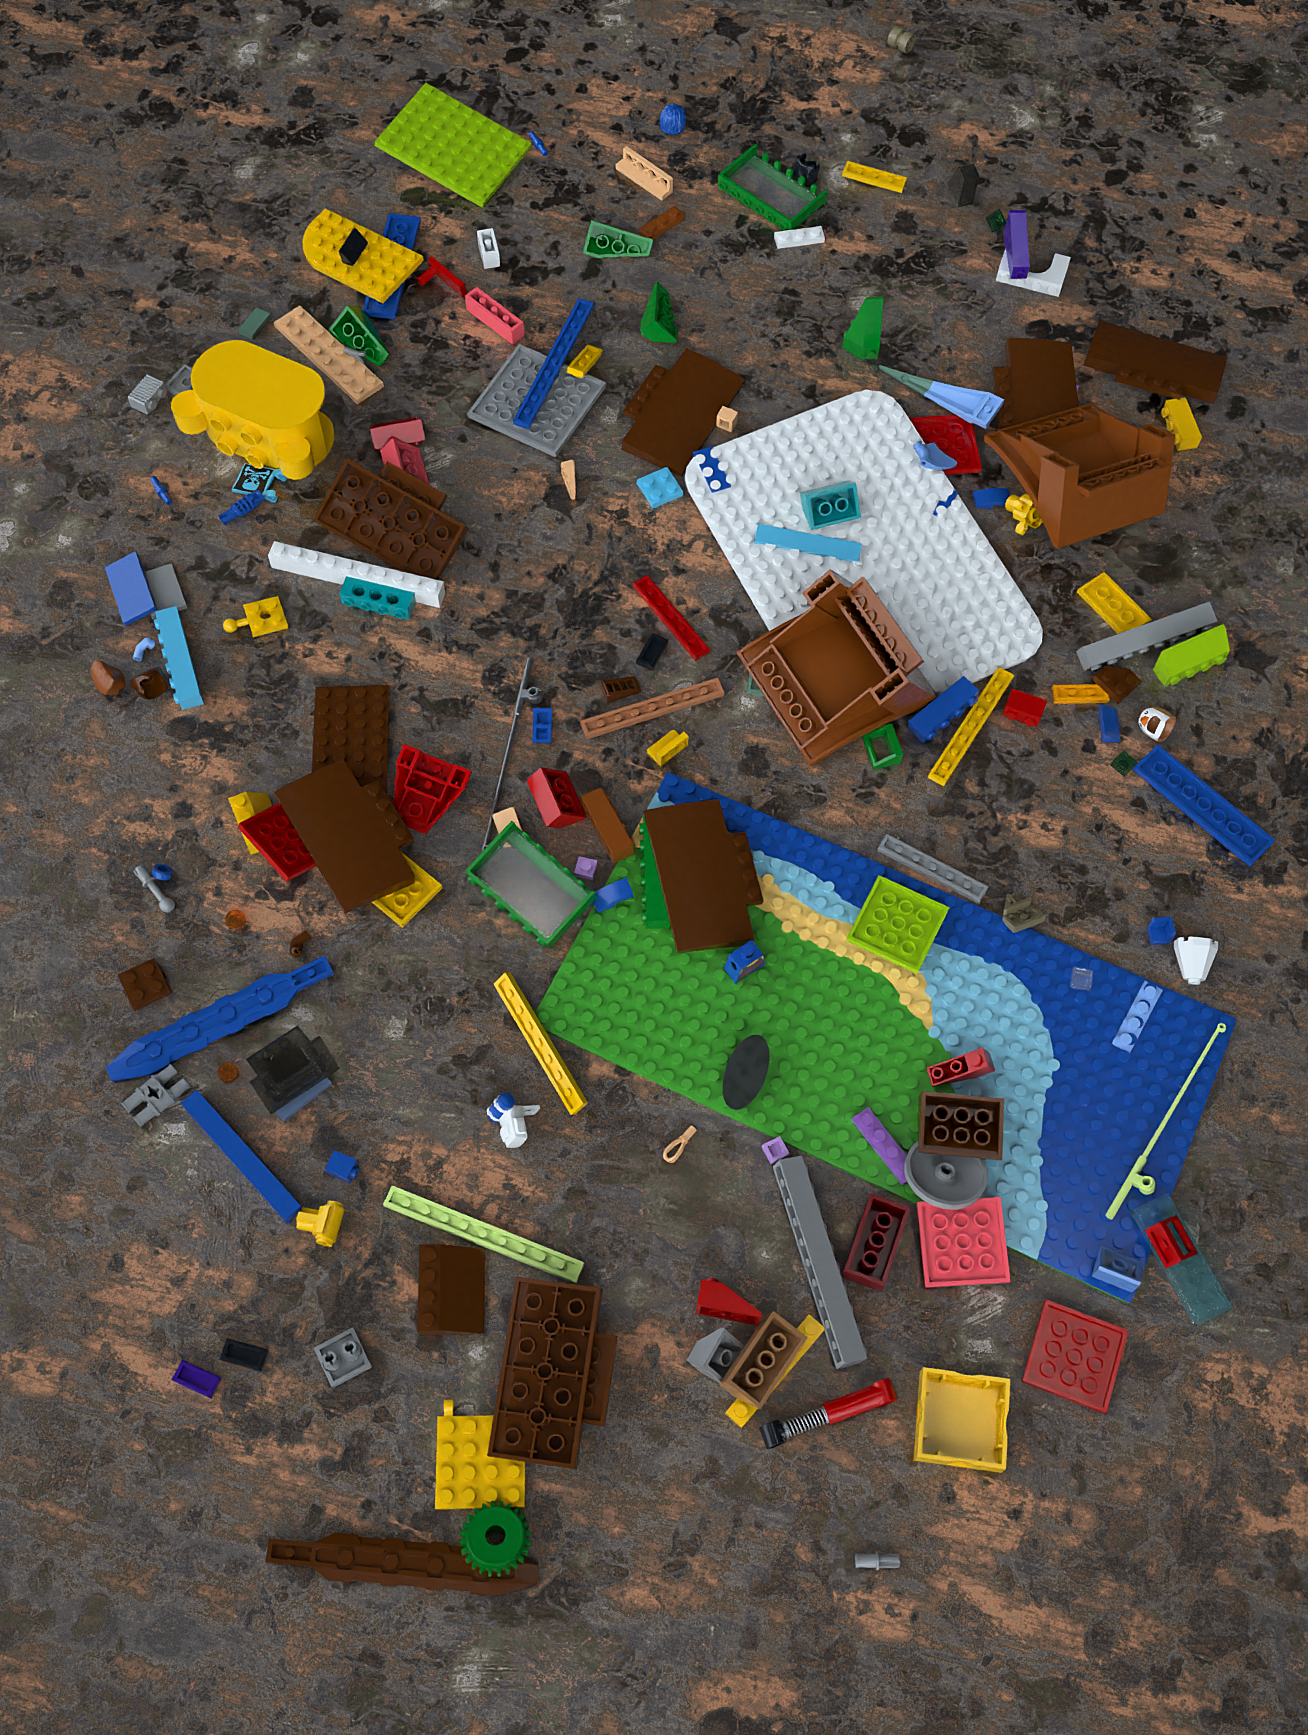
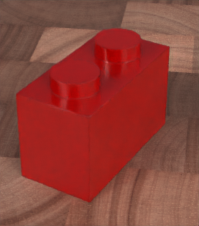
M1012 688L1002 715L1009 719L1023 722L1028 726L1037 727L1047 700Z

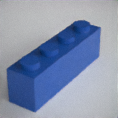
M965 676L961 677L910 719L908 729L922 743L932 740L941 728L945 729L953 718L960 717L964 713V709L968 706H973L978 701L979 690Z

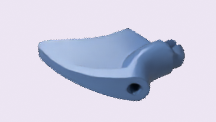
M917 441L913 445V448L916 450L915 452L920 458L919 464L922 467L945 470L957 465V462L943 453L935 443L925 445Z

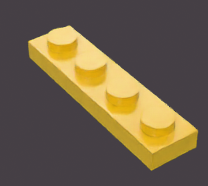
M847 161L842 172L843 177L899 193L903 192L907 182V177Z

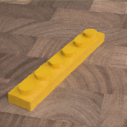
M810 1314L797 1328L807 1339L775 1388L824 1332V1327ZM736 1399L725 1414L742 1428L758 1409Z

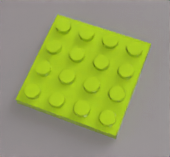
M878 875L846 941L918 974L950 907Z

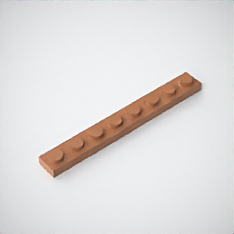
M717 677L581 720L580 725L587 740L724 696V690Z

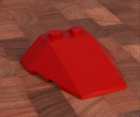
M403 744L396 761L397 771L394 782L395 794L393 796V805L407 827L427 834L465 790L472 771Z

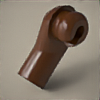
M306 930L290 942L289 952L293 957H299L302 954L303 943L311 939Z

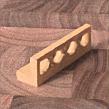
M629 147L623 148V159L616 163L618 171L661 201L673 192V178Z

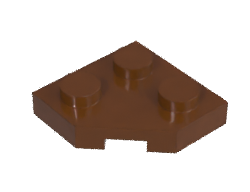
M1111 666L1103 667L1092 678L1117 704L1142 682L1130 669Z

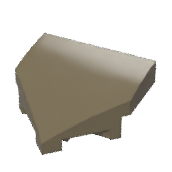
M1007 894L1002 921L1013 933L1045 921L1046 915L1031 904L1032 898L1021 900L1013 898L1011 894Z

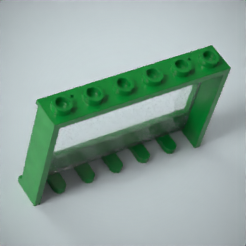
M756 144L718 174V187L722 191H725L783 231L794 230L820 206L825 205L827 201V190L817 195L818 187L816 184L811 185L809 190L805 187V178L803 176L799 177L798 182L793 179V170L791 168L786 170V174L783 173L779 160L774 162L773 166L769 163L768 153L765 152L762 158L757 156Z
M513 821L500 832L465 870L469 876L467 880L474 886L478 884L482 888L481 892L487 898L492 896L496 900L494 904L502 911L504 909L509 911L508 916L517 923L519 920L523 924L522 929L529 935L535 934L537 936L535 940L541 946L545 947L547 945L550 949L553 948V945L593 901H596L598 898L593 890L588 889L580 879L578 880L566 867L564 868L542 846L538 843L536 844L527 833L522 832Z

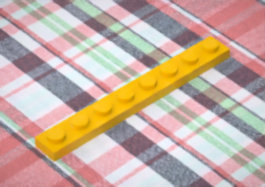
M1000 667L997 668L980 694L978 701L973 705L930 771L929 779L945 786L1015 675Z
M505 972L494 983L495 988L570 1115L577 1114L588 1101L511 972Z

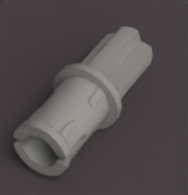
M875 1551V1554L855 1553V1568H875L879 1570V1568L900 1567L899 1554H878V1551Z

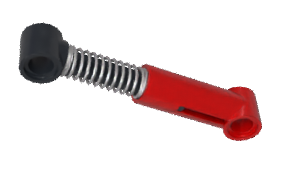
M886 1378L861 1390L823 1403L822 1408L819 1407V1410L815 1409V1411H809L808 1414H801V1417L790 1418V1421L780 1422L775 1420L759 1427V1430L768 1450L786 1443L789 1437H792L793 1434L794 1436L796 1435L795 1433H803V1430L806 1432V1429L810 1430L811 1427L814 1429V1426L824 1425V1422L832 1425L873 1408L888 1405L898 1400L890 1378Z

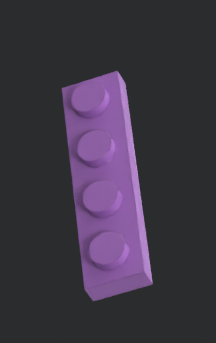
M867 1107L854 1116L851 1121L899 1183L904 1185L907 1183L904 1173V1163L907 1156L870 1108Z

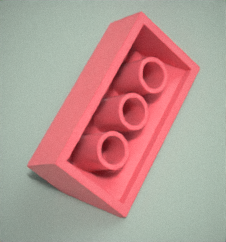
M392 438L380 450L384 465L388 461L430 485L418 447Z

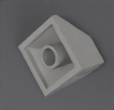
M721 1327L697 1341L686 1361L698 1371L720 1383L744 1348V1345L725 1328Z

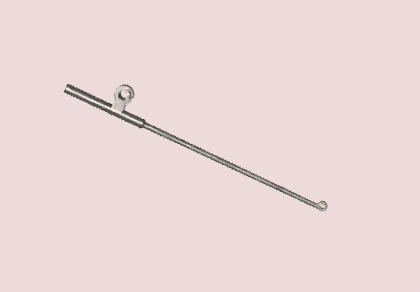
M530 657L527 658L513 713L512 728L482 851L488 846L487 843L493 823L492 815L496 811L524 701H530L539 704L543 700V693L539 688L531 687L527 689L534 659Z

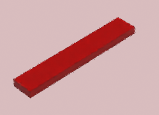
M648 575L633 583V588L695 661L710 652V648Z

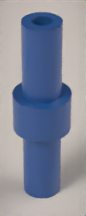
M533 131L529 132L528 136L533 141L534 147L543 156H547L548 151L544 147L543 141Z
M156 476L151 477L150 481L154 485L158 496L162 497L167 505L172 504L173 501L168 495L166 487L159 482Z

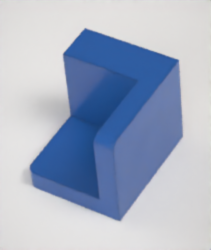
M1172 916L1153 918L1147 926L1151 945L1169 944L1176 935Z

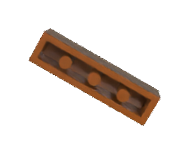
M598 788L580 796L583 810L612 862L616 863L634 855V839L626 833V825L623 821L620 822L617 809L615 807L612 808L608 793L604 794L602 788Z

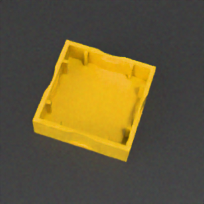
M923 1367L919 1372L913 1461L999 1473L1006 1470L1008 1439L1006 1419L1009 1411L1010 1379L985 1375H963L955 1371Z

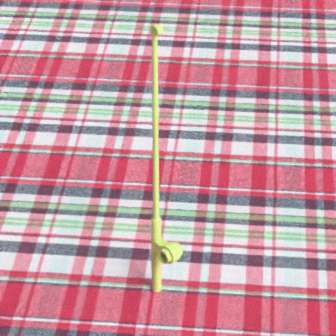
M1224 1023L1218 1024L1216 1031L1147 1148L1136 1161L1105 1215L1108 1219L1113 1220L1132 1186L1139 1188L1140 1192L1146 1195L1152 1194L1155 1191L1154 1179L1150 1176H1141L1139 1173L1218 1033L1226 1031Z

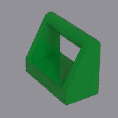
M892 723L862 736L873 769L901 764L903 753ZM884 737L890 756L878 761L871 740Z

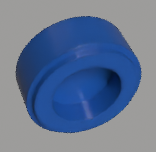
M156 864L152 870V875L159 880H169L173 873L172 868L166 864Z

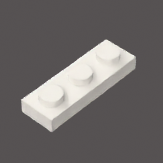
M821 226L774 233L777 249L824 243L825 241Z

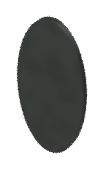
M751 1035L745 1038L736 1047L726 1066L723 1078V1097L731 1109H742L750 1104L761 1090L766 1079L770 1053L766 1040L760 1035Z

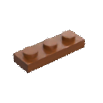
M673 206L640 227L638 234L654 240L685 220V215Z

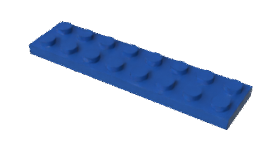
M389 213L383 237L414 251L421 218L418 216ZM405 281L384 303L366 296L363 312L371 317L396 319Z
M1156 745L1134 766L1133 771L1249 867L1276 841L1161 746Z

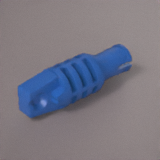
M259 490L245 495L236 503L231 504V508L218 515V517L226 525L236 517L241 518L258 507L265 500L264 496Z

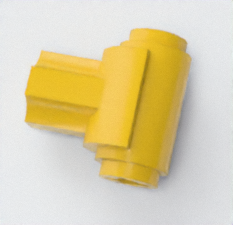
M327 1201V1204L320 1206L319 1210L302 1207L296 1218V1228L312 1232V1235L317 1239L316 1243L332 1247L333 1243H336L345 1211L343 1209L344 1205L336 1201Z

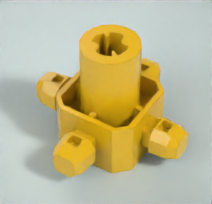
M1013 494L1008 497L1005 508L1013 513L1014 519L1020 521L1015 528L1016 533L1024 535L1028 526L1036 529L1043 523L1029 495L1024 494L1020 497Z

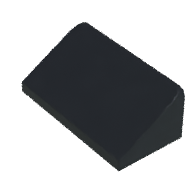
M356 228L351 231L339 250L342 262L351 266L356 263L368 244L367 240Z

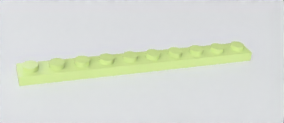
M391 1186L383 1203L386 1208L575 1284L584 1267V1262L395 1186Z

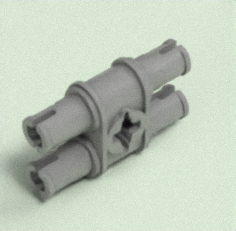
M171 1064L159 1074L151 1075L149 1080L139 1088L136 1087V1092L121 1103L126 1111L130 1113L143 1101H147V1107L133 1117L140 1127L154 1116H160V1113L170 1105L175 1104L176 1099L190 1088L182 1078L170 1089H164V1085L178 1074ZM152 1092L156 1093L159 1099L155 1098Z

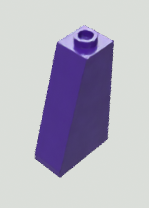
M1009 210L1003 236L1010 279H1027L1030 262L1026 210Z

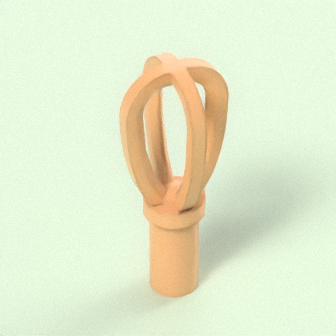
M690 1126L682 1136L665 1148L663 1153L664 1160L674 1163L679 1158L684 1146L697 1131L695 1127ZM681 1143L676 1154L669 1158L667 1153L677 1144Z

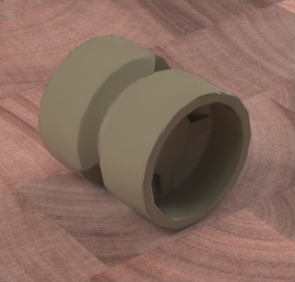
M895 25L888 36L887 43L894 48L898 47L904 53H908L915 43L916 35L910 31L905 32L903 27Z

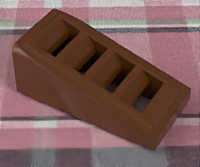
M635 676L601 682V690L607 703L641 693ZM629 683H633L634 688L631 689Z

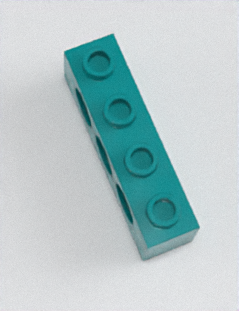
M346 576L339 592L341 603L348 607L354 606L365 611H375L382 615L395 616L398 619L410 620L416 604L414 592Z

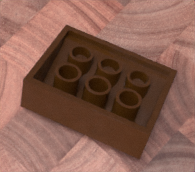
M922 1091L918 1097L919 1153L1002 1160L1004 1098Z
M442 1244L419 1245L417 1332L419 1336L484 1334L485 1249Z

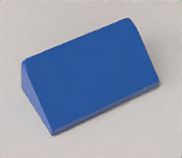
M1101 704L1098 710L1101 742L1120 743L1117 709Z

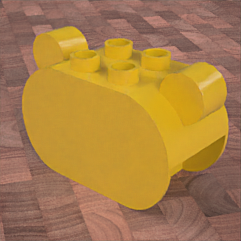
M225 341L206 350L197 359L191 371L193 390L178 393L171 402V410L180 431L192 435L206 430L209 438L222 453L228 456H233L234 453L240 455L258 469H262L264 466L272 469L280 468L282 474L289 479L298 480L310 475L314 466L326 458L334 443L335 433L333 424L324 413L319 411L325 398V387L320 375L309 367L246 341Z

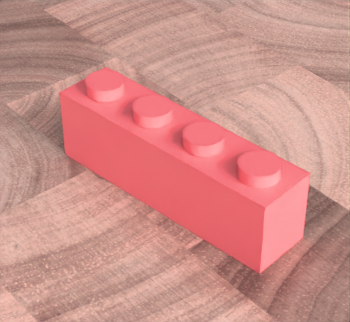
M475 287L465 295L466 310L509 343L514 345L524 337V322L478 287Z

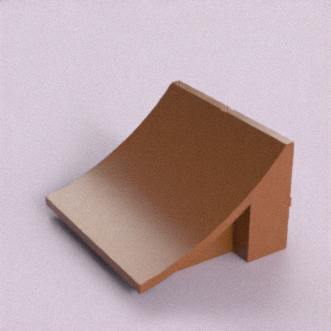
M1088 403L984 434V441L1004 460L1024 487L1044 523L1052 545L1057 549L1165 513L1175 434L1150 423L1136 427L1100 410L1093 403Z
M831 569L802 592L811 605L806 612L770 630L736 652L811 766H814L830 754L861 736L902 716L925 708L938 697L918 668L924 663V660L866 578L861 577L853 584Z

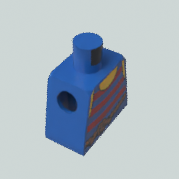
M751 940L728 956L724 970L736 984L766 964L765 958L760 949Z

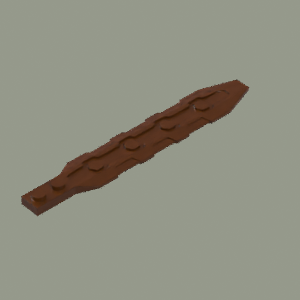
M333 1533L316 1542L269 1538L265 1563L312 1567L328 1581L348 1583L352 1581L371 1582L397 1587V1585L415 1586L442 1591L443 1589L470 1591L471 1594L492 1596L536 1585L539 1570L538 1565L524 1559V1563L517 1561V1570L510 1567L508 1575L503 1570L500 1577L497 1576L496 1572H493L492 1576L489 1577L486 1570L482 1575L479 1572V1567L473 1570L472 1561L466 1563L465 1558L468 1554L462 1555L461 1550L465 1547L448 1545L445 1542L432 1541L431 1543L403 1541L401 1538L390 1537L386 1539L359 1537L357 1534Z

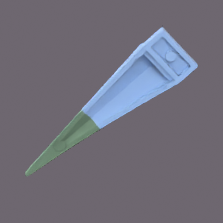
M879 365V369L967 422L977 424L985 429L1004 404V399L989 392L948 385Z

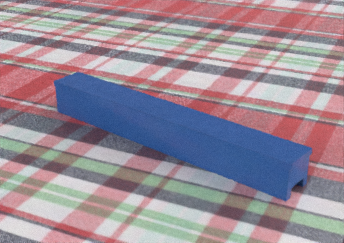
M197 1090L181 1102V1105L288 1225L290 1220L301 1211V1205Z

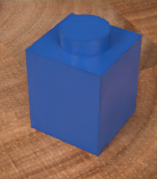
M334 1150L325 1170L328 1175L350 1184L352 1179H356L360 1168L356 1159Z

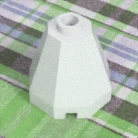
M1184 937L1174 940V950L1183 979L1187 980L1188 984L1199 985L1200 981L1206 980L1218 950L1217 941L1213 942L1210 938L1188 937V941H1184Z

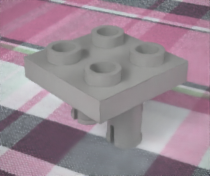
M353 1327L314 1348L332 1388L372 1368Z

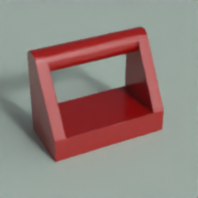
M1177 1215L1145 1229L1166 1269L1198 1254ZM1167 1224H1173L1188 1251L1187 1254L1183 1255Z

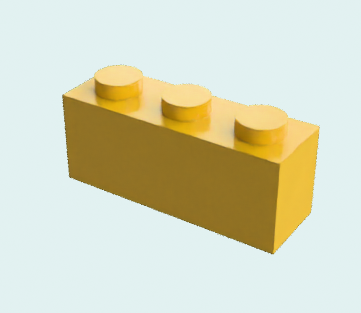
M1186 397L1180 398V400H1166L1162 408V417L1166 420L1168 431L1175 434L1174 444L1177 450L1197 448L1202 435Z

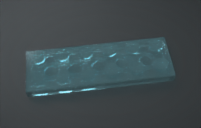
M1168 1193L1130 1211L1194 1327L1233 1308ZM1177 1215L1198 1254L1166 1269L1145 1229ZM1167 1224L1183 1255L1187 1254L1188 1251L1173 1224Z

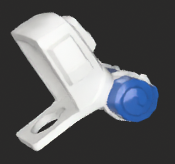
M504 1092L494 1099L493 1104L487 1108L486 1115H488L492 1122H500V1136L507 1148L520 1147L527 1139L524 1116L535 1115L540 1109V1105H514L515 1100L510 1093Z

